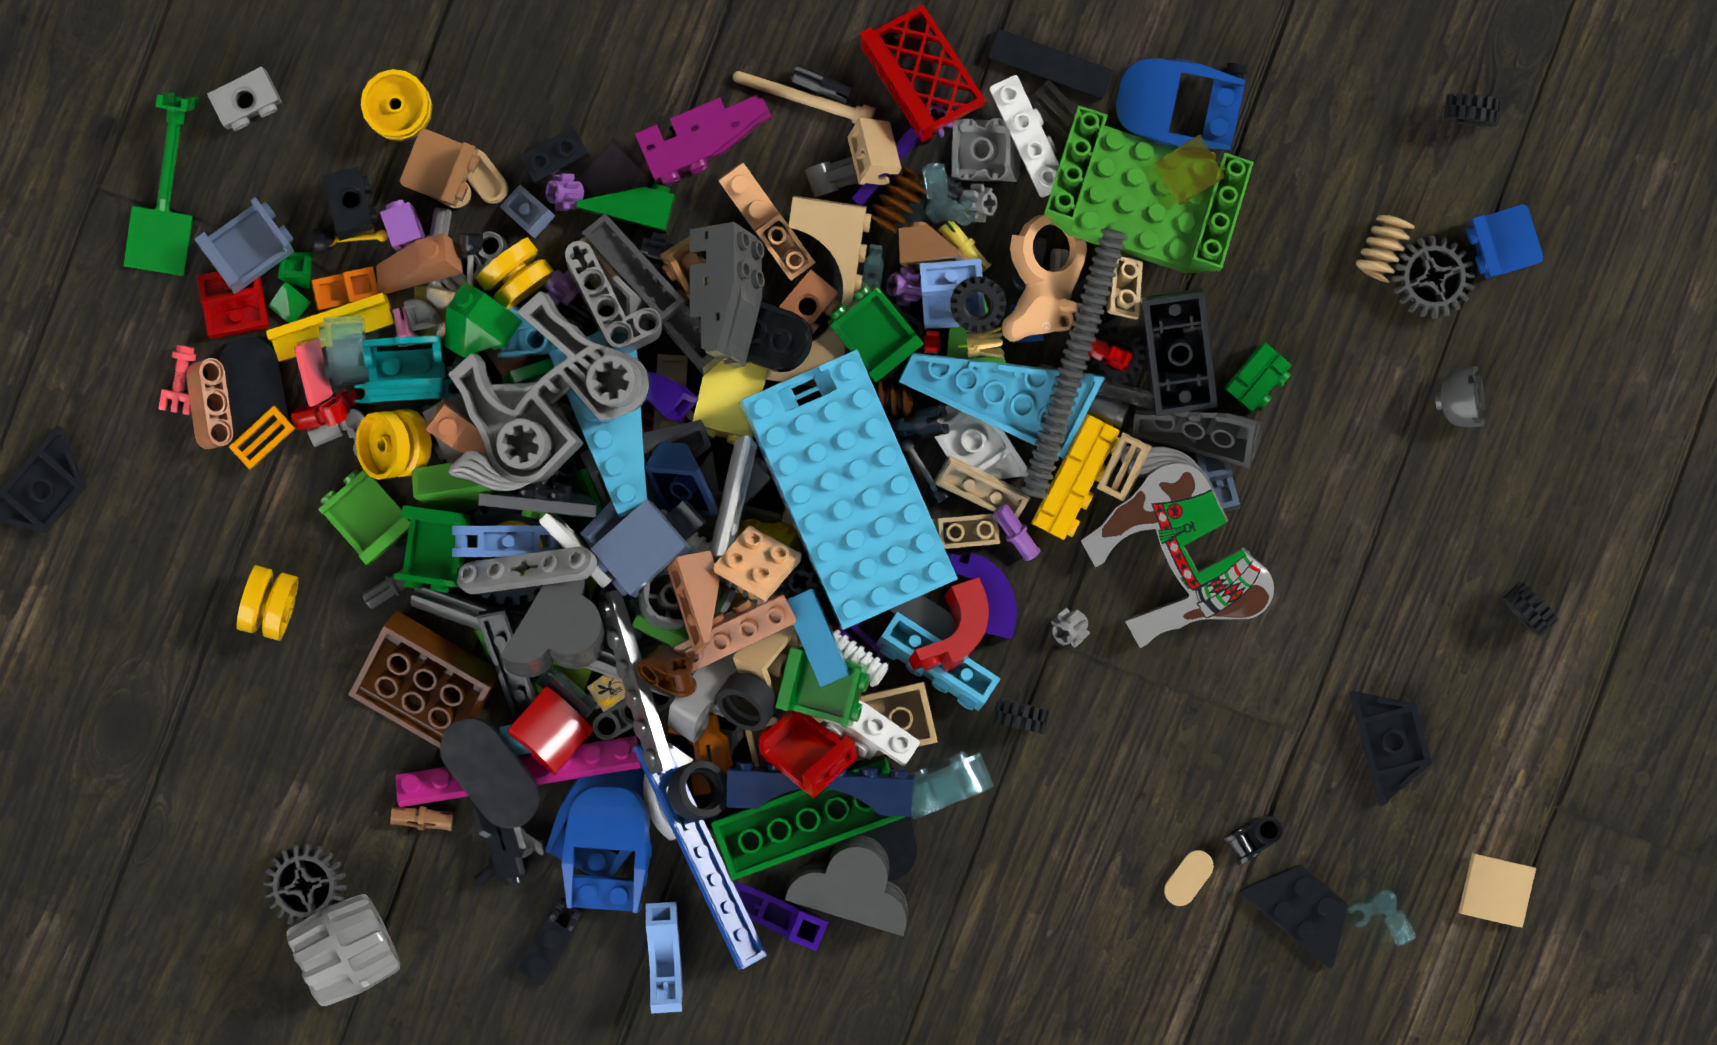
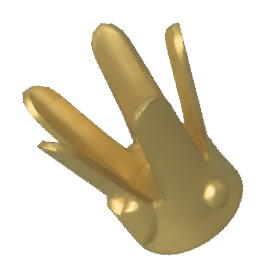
M1002 327L983 333L970 332V334H967V344L958 345V347H967L968 358H976L981 355L1004 359V351L1002 349L991 348L1002 345L1003 341L1000 339L1002 332H997Z

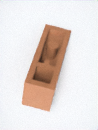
M444 233L416 240L376 265L378 294H388L463 274L459 244Z
M443 397L426 420V430L463 454L467 451L475 450L487 456L480 432L469 418L468 413Z
M711 550L678 556L667 568L694 654L701 653L709 644L720 575L714 573V564L717 561L713 560Z

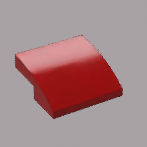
M217 271L197 275L200 301L204 309L207 336L210 340L270 328L261 277H258L234 294Z
M548 686L543 689L508 729V735L532 752L531 757L554 775L557 774L593 732V728Z

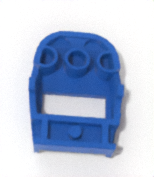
M1164 58L1141 59L1133 63L1121 79L1116 102L1117 117L1127 132L1164 146L1198 151L1211 149L1231 152L1246 80L1194 61ZM1181 73L1214 79L1202 139L1169 133Z
M642 766L638 769L575 779L563 797L545 852L562 860L563 837L566 829L564 824L568 818L570 805L575 796L585 788L591 786L625 787L635 791L644 799L643 781L645 772ZM575 847L574 867L591 876L613 877L633 851L620 850L619 853H616L609 849Z
M591 786L579 792L573 799L563 837L562 871L567 908L633 911V913H638L641 910L642 903L640 901L643 888L647 883L653 843H650L649 828L651 824L647 804L635 791L625 787ZM575 847L635 851L634 879L573 874Z

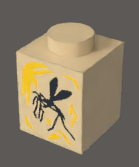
M603 675L587 686L590 693L586 696L596 710L601 707L603 712L625 699L626 691L623 681Z

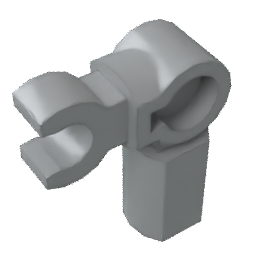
M352 408L350 413L347 414L348 417L335 426L328 427L325 423L323 426L307 429L313 446L317 447L343 436V431L345 430L349 438L353 437L356 443L357 429L361 420L365 417L364 413L359 409ZM354 443L353 451L357 456L356 444Z

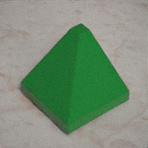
M293 252L279 263L278 279L310 289L312 252Z
M285 282L269 304V307L285 321L291 323L297 321L312 302L289 283Z

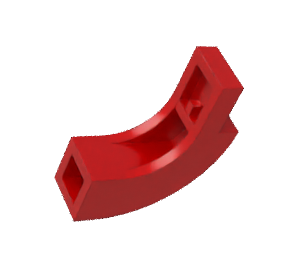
M979 577L952 586L944 596L954 620L953 633L945 640L916 649L908 659L913 671L922 667L925 671L931 670L941 663L945 672L950 671L963 663L979 644L986 631L989 618L988 600Z

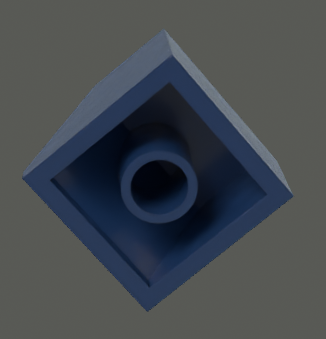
M660 441L644 468L663 508L667 512H671L686 499L700 515L718 516L719 509L686 443Z

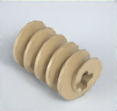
M1378 215L1376 221L1381 226H1373L1371 228V232L1377 238L1368 237L1366 239V243L1372 249L1363 248L1360 252L1367 260H1357L1355 264L1365 274L1379 281L1389 283L1383 274L1394 273L1395 270L1388 263L1399 262L1400 259L1394 254V251H1404L1405 249L1399 243V239L1409 240L1410 237L1404 232V229H1414L1415 226L1395 216Z

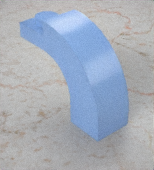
M676 902L646 904L651 1014L682 1012V965Z

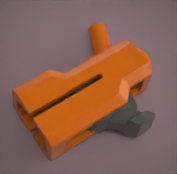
M710 712L708 725L701 737L695 743L688 740L689 744L694 746L696 761H712V763L721 768L727 777V770L733 765V750L744 737V729L738 726L734 731L720 729L718 715ZM669 727L668 733L682 736ZM699 773L691 774L694 796L711 793L710 785L704 776Z

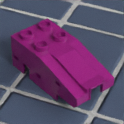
M757 95L728 108H724L721 98H717L671 118L670 121L677 135L676 137L664 141L657 124L635 133L656 184L663 183L667 187L681 181L680 175L691 171L692 175L709 169L708 163L725 155L760 125L771 121L772 117L763 98L758 99Z

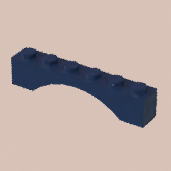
M738 761L736 766L732 765L727 770L726 807L758 809L774 797L801 788L771 763H767L766 767H754V762ZM872 767L859 768V772L847 771L845 769L825 787L826 789L838 790L858 798L880 815L912 817L915 812L916 775L908 774L906 769H891L890 773H877V768Z

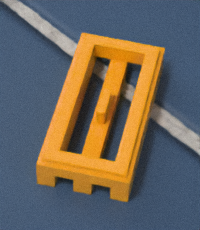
M273 406L234 441L229 448L251 470L296 428L282 415L276 406ZM275 416L277 420L242 452L239 447L268 420ZM283 424L285 429L249 460L247 456Z

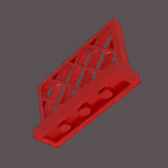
M923 4L875 30H872L870 27L860 33L861 49L921 142L933 137V132L986 104V100ZM921 16L927 24L925 33L908 29L909 22ZM889 32L901 34L899 46L885 44L881 36ZM905 36L922 39L919 52L902 48ZM926 41L940 44L942 47L940 57L923 53ZM900 55L917 59L914 71L903 69L899 66ZM921 60L938 64L935 76L918 72ZM942 65L954 67L957 70L956 81L939 77ZM916 79L933 83L930 95L916 92L914 89ZM937 84L954 88L951 100L934 97ZM957 90L971 92L975 100L968 104L955 102ZM931 103L949 107L947 115L935 121L929 112Z

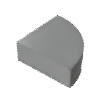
M417 299L403 302L412 331L442 324L440 316L428 303Z

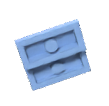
M981 259L920 263L925 330L961 327L951 313L950 298L955 287L963 280L970 277H983ZM975 292L967 298L966 309L971 315L977 317L985 315L984 293Z

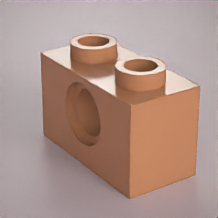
M810 269L779 307L792 311L804 318L809 324L813 335L820 327L816 322L822 314L825 313L829 316L840 303L836 300L839 292ZM804 299H811L816 303L817 308L812 315H803L799 311V304Z

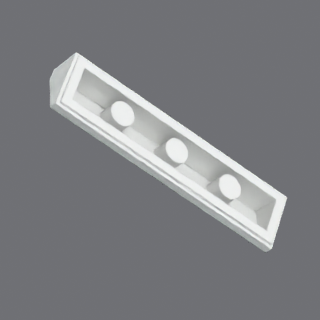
M742 436L734 443L710 547L713 560L718 561L736 541L758 446L750 436Z

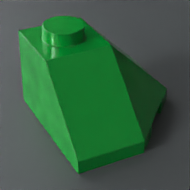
M464 282L446 306L444 346L463 358H467L471 353L478 355V352L488 348L497 350L507 345L523 321L486 293Z

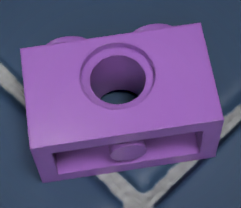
M403 200L394 201L386 205L387 210L380 212L390 243L397 252L416 240L426 238L417 210L410 202L404 203Z

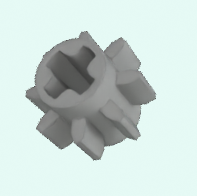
M971 184V190L963 191L959 200V206L965 214L964 218L972 219L973 222H986V216H993L997 209V198L992 193V188H984V184Z
M1065 608L1051 621V624L1054 625L1052 630L1053 636L1063 646L1071 643L1075 648L1090 634L1087 630L1088 620L1079 610L1070 613L1068 608Z

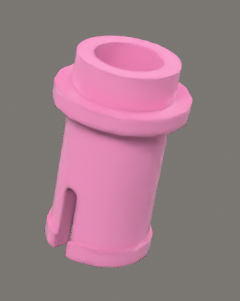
M402 307L404 320L402 319L400 308L393 309L392 314L397 335L395 337H418V334L411 330L405 307ZM411 344V345H398V346H399V347H406V346H412V345H415V344Z

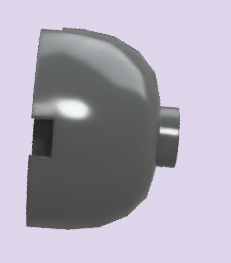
M1477 366L1453 370L1443 379L1441 391L1435 392L1437 410H1443L1445 418L1455 426L1464 428L1484 426L1485 418H1479V410L1485 409L1482 379L1480 375L1474 376L1479 370Z
M667 566L640 590L638 597L639 608L644 618L653 626L662 630H677L684 627L685 623L667 570L669 566Z

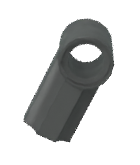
M852 157L833 163L830 161L820 163L805 169L814 199L839 192L841 188L858 183Z

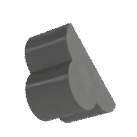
M586 579L542 586L500 656L506 671L518 677H535L547 671L553 663L569 669H580L591 665L600 657L605 647L606 635L599 611L589 600V587Z
M853 836L842 840L832 850L828 862L813 861L806 863L791 878L785 897L786 901L900 936H904L908 915L906 897L897 885L888 881V855L884 848L872 838Z

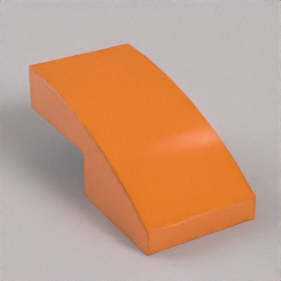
M373 266L311 280L317 311L340 307L378 294Z

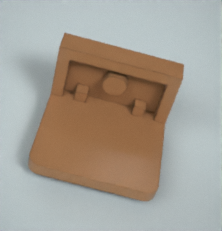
M422 129L418 133L400 178V183L404 187L456 207L458 200L462 202L467 193L469 185L466 184L469 173H474L479 163L478 149L468 143L463 142L462 144L430 130Z

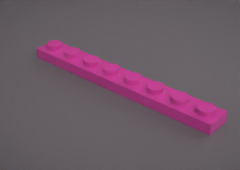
M637 736L582 744L556 775L531 757L532 753L517 755L535 778L538 785L641 768L640 761L633 747L639 745ZM447 767L396 775L397 802L399 807L469 796Z

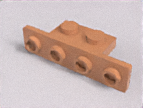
M779 595L763 604L760 598L752 602L749 599H745L734 605L733 611L723 615L722 612L714 614L710 642L701 653L694 654L690 638L675 645L674 651L691 659L693 664L692 673L795 624L797 619L784 595Z

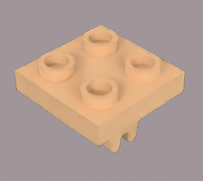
M749 525L714 564V573L736 584L740 594L747 591L748 597L751 600L758 596L766 601L801 562V553Z

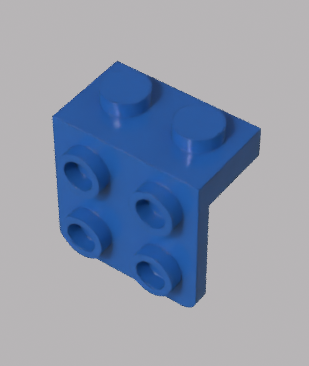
M1526 205L1515 206L1486 216L1482 215L1468 221L1469 227H1466L1467 236L1471 245L1475 244L1478 254L1475 257L1477 268L1480 274L1484 273L1485 279L1542 262V250Z

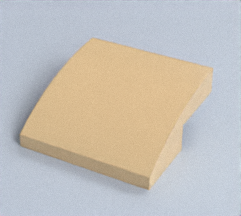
M1472 853L1458 913L1523 928L1536 868Z

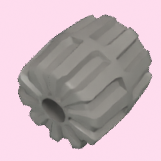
M360 894L328 906L287 931V941L293 951L294 960L300 966L302 977L305 983L308 984L312 996L321 1006H328L360 994L395 974L400 969V960L389 933L376 907L366 894Z

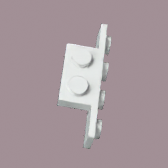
M1014 75L992 85L989 90L1039 196L1043 198L1050 195L1059 168V163L1054 154L1056 153V148L1051 137H1046L1041 127L1043 120L1039 111L1036 108H1032L1018 76Z
M860 699L859 703L862 704V712L858 722H854L853 726L846 728L841 726L840 723L823 719L820 723L840 740L848 736L855 742L856 754L869 760L880 750L900 765L905 766L920 744L918 739Z

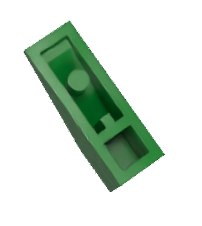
M653 184L652 188L641 187L577 201L576 208L600 216L606 214L609 218L666 233L675 195L669 193V187Z

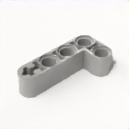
M574 241L569 244L565 251L568 270L607 347L629 354L657 340L662 332L659 313L652 308H643L625 316L589 244L584 241ZM577 254H580L585 259L587 269L582 271L579 260L575 259ZM589 280H598L601 283L600 287L596 290L587 289L585 284ZM610 306L615 311L609 317H602L598 314L599 310L602 307ZM644 320H652L656 323V326L649 331L639 327ZM617 333H624L628 336L627 341L622 344H616L611 339Z
M735 652L698 669L692 677L696 680L697 688L690 696L674 698L669 709L668 727L693 743L701 737L708 725L710 712L717 705L716 695L728 677L738 673L732 658Z

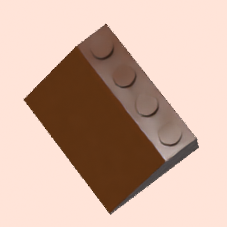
M396 610L383 626L348 695L440 748L441 739L448 727L463 718H477L499 678L495 667Z

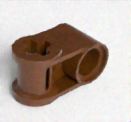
M657 646L636 666L638 675L645 683L658 687L675 697L690 696L697 688L696 680L691 675L693 668L691 659L673 652L665 646Z

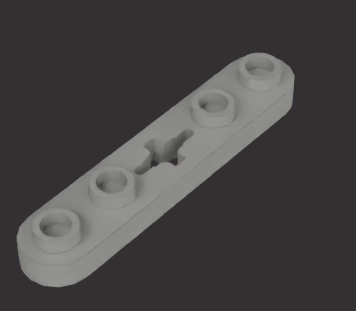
M579 546L468 562L460 568L456 582L466 593L479 594L577 581L592 575L596 569L597 559L589 549Z

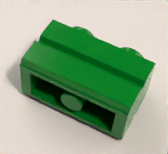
M1262 342L1222 390L1249 413L1253 412L1255 408L1260 412L1271 400V397L1268 395L1275 385L1281 388L1292 375L1288 372L1292 365L1267 343Z

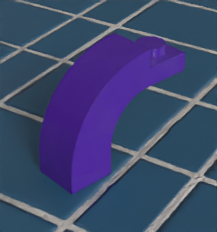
M647 372L649 389L647 397L641 406L653 404L663 416L680 422L699 399L681 383L657 373Z
M947 553L955 574L970 579L980 578L989 607V618L985 633L1012 639L1016 624L1017 607L1014 592L1005 575L997 566L980 555L971 553L968 564L962 563V556Z
M738 881L735 882L734 886L752 922L780 933L789 941L817 951L828 924L824 918L778 896L760 891Z

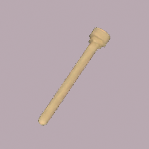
M736 71L732 76L733 81L738 84L851 119L854 124H856L859 117L873 119L876 108L865 104L863 107L857 105L854 108L741 71Z

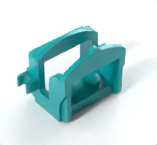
M440 336L362 340L364 363L369 369V382L354 386L355 389L361 388L365 391L364 398L355 400L356 403L379 404L383 401L435 398L442 400L443 397L449 398L455 395L449 391L450 385L454 382L446 377V348L443 347ZM428 343L433 345V349L377 352V346Z

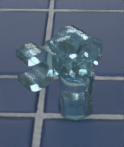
M931 163L924 166L922 171L927 198L931 201L926 207L928 218L937 224L943 221H956L964 226L974 221L975 216H969L964 211L973 205L972 201L964 199L958 203L947 196L949 190L944 164Z
M870 244L869 257L865 258L861 287L866 284L870 287L875 283L880 289L884 269V261L881 259L883 246Z
M1389 889L1379 890L1375 895L1367 898L1368 902L1365 904L1355 903L1348 908L1350 913L1355 910H1361L1364 913L1363 919L1356 922L1357 927L1365 926L1371 916L1376 915L1378 917L1385 913L1387 917L1383 920L1398 947L1416 938L1404 912L1396 909V895Z

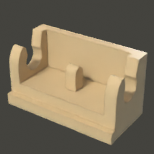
M859 117L848 135L858 183L861 185H865V183L889 184L887 176L879 175L883 173L899 174L902 169L891 124L889 121Z

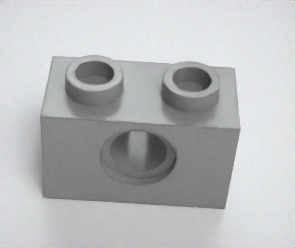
M262 66L207 93L223 127L227 130L233 128L234 131L250 124L249 119L259 114L261 117H265L278 110L276 106L282 103L266 69ZM246 93L252 94L253 104L246 109L240 108V97Z

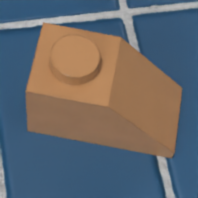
M912 222L909 224V227L899 228L900 264L905 268L917 271L920 270V263L968 260V257L925 222Z

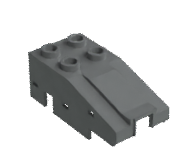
M735 222L690 229V253L706 251V263L690 265V318L701 317V349H705V352L715 357V359L728 357V360H724V364L734 369L745 367L762 300V287L765 283L762 272V258L764 257L762 240Z

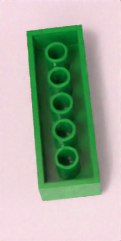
M885 757L850 771L859 772V768L872 767L877 768V773H890L891 769ZM824 788L817 796L812 798L804 790L798 789L771 799L758 809L747 808L711 822L733 881L905 817L880 815L858 798L838 790Z

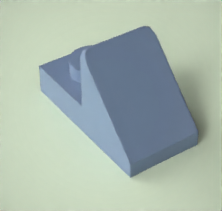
M521 185L500 206L503 211L533 238H536L555 217L549 209Z

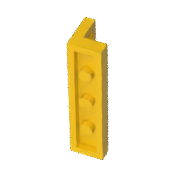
M380 293L267 330L266 334L268 340L273 343L278 361L282 362L296 357L294 348L297 342L318 338L322 349L395 325L387 295Z

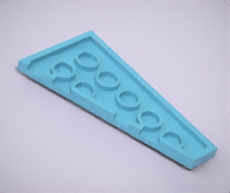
M600 332L587 336L591 341L607 347ZM617 333L611 340L616 344H622L627 341L628 336L624 333ZM559 348L549 352L554 367L567 359V356ZM637 350L628 354L638 359ZM571 389L566 393L616 513L619 518L630 514L647 499L641 406L632 413L606 423L600 421L576 392Z
M912 353L898 381L1035 445V441L1040 438L1038 431L1043 429L1040 426L1041 422H1045L1046 419L1043 415L1048 413L1046 405L1051 403L1049 396L1054 393L1052 386L1057 384L1055 376H1059L1060 372H1058V369ZM1083 373L1085 375L1084 379H1080L1079 382L1082 386L1077 388L1079 396L1074 398L1076 405L1071 408L1073 415L1068 417L1070 424L1065 427L1068 431L1067 434H1063L1065 440L1064 443H1060L1059 447L1062 450L1057 453V456L1065 458L1105 378L1104 375Z

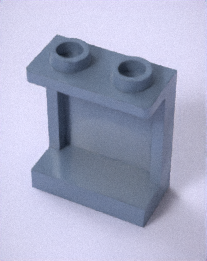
M256 197L250 200L252 203L251 207L213 234L207 236L203 232L195 238L200 249L234 294L294 252L290 245V242L294 240L284 225L279 228L272 220L276 217L273 210L266 201L260 204Z
M647 499L590 548L596 555L597 566L604 573L609 570L616 578L612 583L623 596L629 594L635 598L639 596V590L676 557L686 555L692 550L654 503Z

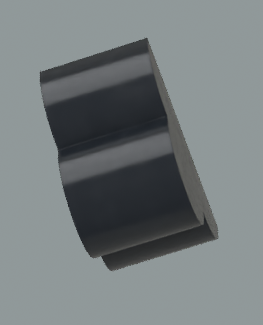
M1203 288L1141 297V314L1139 316L1141 341L1144 346L1145 364L1149 375L1156 416L1218 407Z

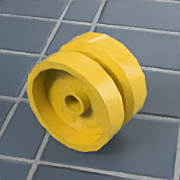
M391 69L380 72L368 81L362 92L361 109L364 119L376 133L388 140L404 141L412 139L418 135L420 130L426 128L431 119L433 105L429 92L417 77L406 71ZM398 99L401 102V106L399 109L393 110V102Z
M527 237L494 258L477 275L476 280L485 291H492L503 285L494 294L493 299L509 310L539 289L555 271L545 259L537 260L528 265L536 257L538 250Z
M411 409L374 412L367 414L359 424L355 443L357 457L363 470L370 477L380 480L412 476V470L427 467L431 457L430 432L426 430L425 420L418 412Z
M255 565L247 580L241 599L236 624L237 629L255 633L262 623L263 636L280 641L294 609L299 582L298 577L281 573L273 584L272 569Z

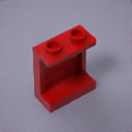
M794 710L785 711L782 718L775 725L767 727L758 740L761 756L812 798L817 796L857 760L855 742L848 736L840 740L811 715Z

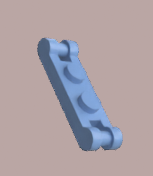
M452 526V535H455V548H452V557H506L563 549V547H560L559 542L543 526ZM468 535H477V548H468ZM540 535H548V547H540Z

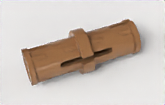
M392 806L390 825L417 827L421 831H424L425 828L452 831L454 822L453 811L429 810L426 806H420V808Z

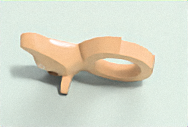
M1045 214L1032 218L1023 226L1019 235H1012L1011 258L1019 276L1026 284V288L1019 298L1014 311L1002 323V335L1009 341L1015 342L1031 335L1070 330L1074 321L1073 312L1080 310L1078 303L1071 301L1070 298L1085 261L1087 243L1065 233L1070 246L1069 257L1065 265L1055 272H1050L1040 267L1034 257L1033 240L1037 232L1045 225L1057 226Z

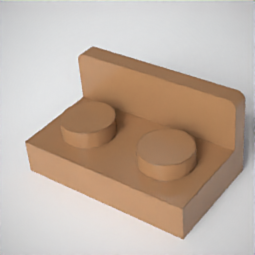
M689 236L660 254L664 263L661 269L669 282L674 283L676 291L685 300L688 308H690V265L706 263L701 251L690 253Z

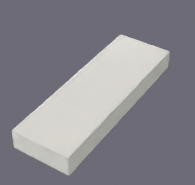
M546 512L539 520V523L564 549L580 546L589 549L594 554L557 513ZM597 565L592 575H590L603 588L614 578L609 570L604 573Z

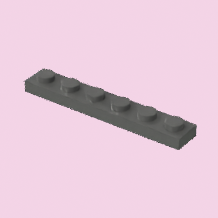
M618 590L597 597L599 602L598 611L607 628V642L610 648L613 649L616 658V672L623 681L626 691V704L633 714L635 721L634 731L642 744L644 764L649 768L650 774L674 768L650 685L645 683L637 672L636 666L642 659L623 596Z

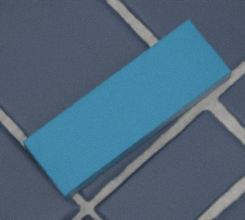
M814 589L787 599L797 619L793 625L820 687L851 675Z

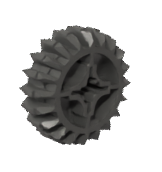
M1435 236L1428 237V246H1426L1422 238L1417 239L1416 245L1418 250L1412 244H1408L1406 250L1410 256L1404 253H1399L1397 256L1404 265H1393V269L1401 272V275L1393 276L1391 281L1401 282L1402 285L1393 291L1395 294L1404 291L1406 295L1400 299V304L1403 305L1410 300L1412 304L1408 311L1413 313L1419 306L1421 307L1419 316L1422 318L1427 315L1428 309L1431 311L1432 319L1438 318L1439 309L1447 317L1450 315L1448 305L1455 311L1461 309V306L1457 299L1463 302L1469 300V297L1462 291H1472L1474 289L1472 284L1465 283L1466 279L1475 278V273L1465 272L1466 268L1473 265L1472 261H1467L1463 264L1461 258L1465 257L1467 252L1463 250L1458 254L1454 253L1458 247L1456 242H1453L1449 248H1446V237H1442L1439 244L1436 245ZM1429 253L1441 254L1449 259L1453 265L1440 267L1435 263L1434 258H1431ZM1420 256L1422 260V274L1419 278L1410 281V268L1415 259ZM1428 270H1431L1433 274L1447 272V274L1442 275L1440 279L1436 280L1439 283L1438 285H1435L1433 281L1420 283L1421 280L1430 275ZM1457 274L1455 290L1446 299L1444 294L1446 292L1444 287L1447 277ZM1421 287L1429 289L1433 297H1436L1437 302H1429L1420 298L1414 292V289Z
M305 844L303 853H301L299 845L292 846L293 856L287 849L281 851V855L285 861L277 857L272 859L273 864L278 869H266V873L274 878L273 880L263 881L264 886H273V890L264 893L265 898L274 896L276 901L269 905V908L274 909L278 905L282 908L277 914L278 918H282L286 913H289L287 923L290 925L294 923L296 917H299L300 923L318 911L334 905L333 901L339 903L345 899L342 895L337 894V891L347 890V885L338 884V880L345 878L346 873L342 872L336 875L334 871L342 864L340 861L335 862L333 865L329 863L334 856L332 852H329L322 858L323 847L318 846L314 854H312L311 844ZM304 860L318 864L325 871L326 875H312L308 870V866H305ZM295 862L296 870H294L295 879L293 883L281 886L285 870L290 864ZM301 877H304L306 882H320L308 889L310 891L309 894L306 893L305 889H291L302 882ZM329 884V893L326 900L320 907L316 908L314 902L316 901V889ZM284 895H298L303 905L306 906V910L298 909L291 905Z

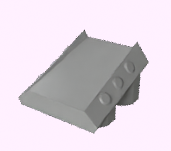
M962 119L953 121V180L1017 182L1021 174L1019 170L1020 154L1003 119Z

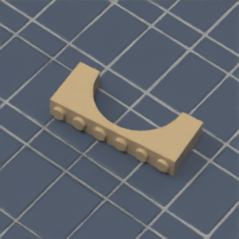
M793 196L788 228L797 229L813 236L831 252L842 275L843 299L841 304L847 306L853 301L854 292L861 288L863 275L857 274L858 262H865L867 249L866 244H861L863 232H869L872 214L866 213L867 206ZM829 326L823 333L812 339L809 355L800 366L788 372L767 370L766 380L784 382L851 351ZM814 379L801 384L812 387L817 386Z

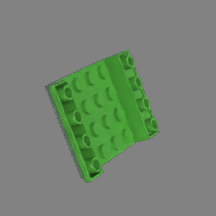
M1078 105L1044 214L1067 235L1096 245H1100L1098 238H1102L1103 234L1100 232L1102 228L1105 229L1106 227L1123 232L1128 238L1123 241L1125 248L1120 250L1121 253L1187 274L1221 271L1254 162L1224 153L1219 163L1176 148L1164 146L1151 140L1105 126L1107 114Z

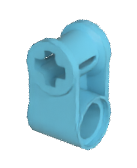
M520 325L507 345L500 348L497 358L546 355L550 351L555 350L556 346L544 336V343L538 348L535 344V338L540 332L532 325Z

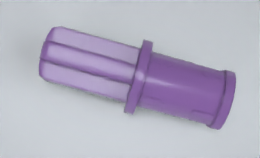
M1007 504L996 508L993 516L1007 534L1006 540L1014 544L1024 561H1029L1040 553V548L1037 547L1027 533V526L1020 523Z

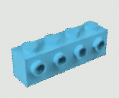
M897 612L876 643L881 648L880 652L892 660L897 658L905 663L906 669L912 674L919 677L923 675L930 679L932 686L940 692H950L958 698V703L969 710L974 708L979 711L1001 678L970 658H967L959 666L945 672L942 663L931 670L925 671L922 667L913 671L908 660L916 649L942 640Z

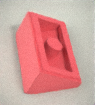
M318 338L297 342L294 351L308 405L315 406L332 396L320 341Z

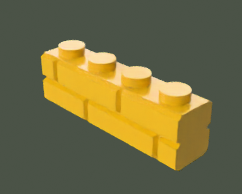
M1089 414L1085 416L1050 484V488L1046 492L1048 494L1047 498H1043L1030 524L1062 540H1065L1067 535L1073 537L1080 523L1075 518L1080 508L1085 510L1088 508L1094 496L1090 489L1094 481L1100 482L1107 467L1103 463L1108 454H1113L1120 439L1117 437L1120 430Z

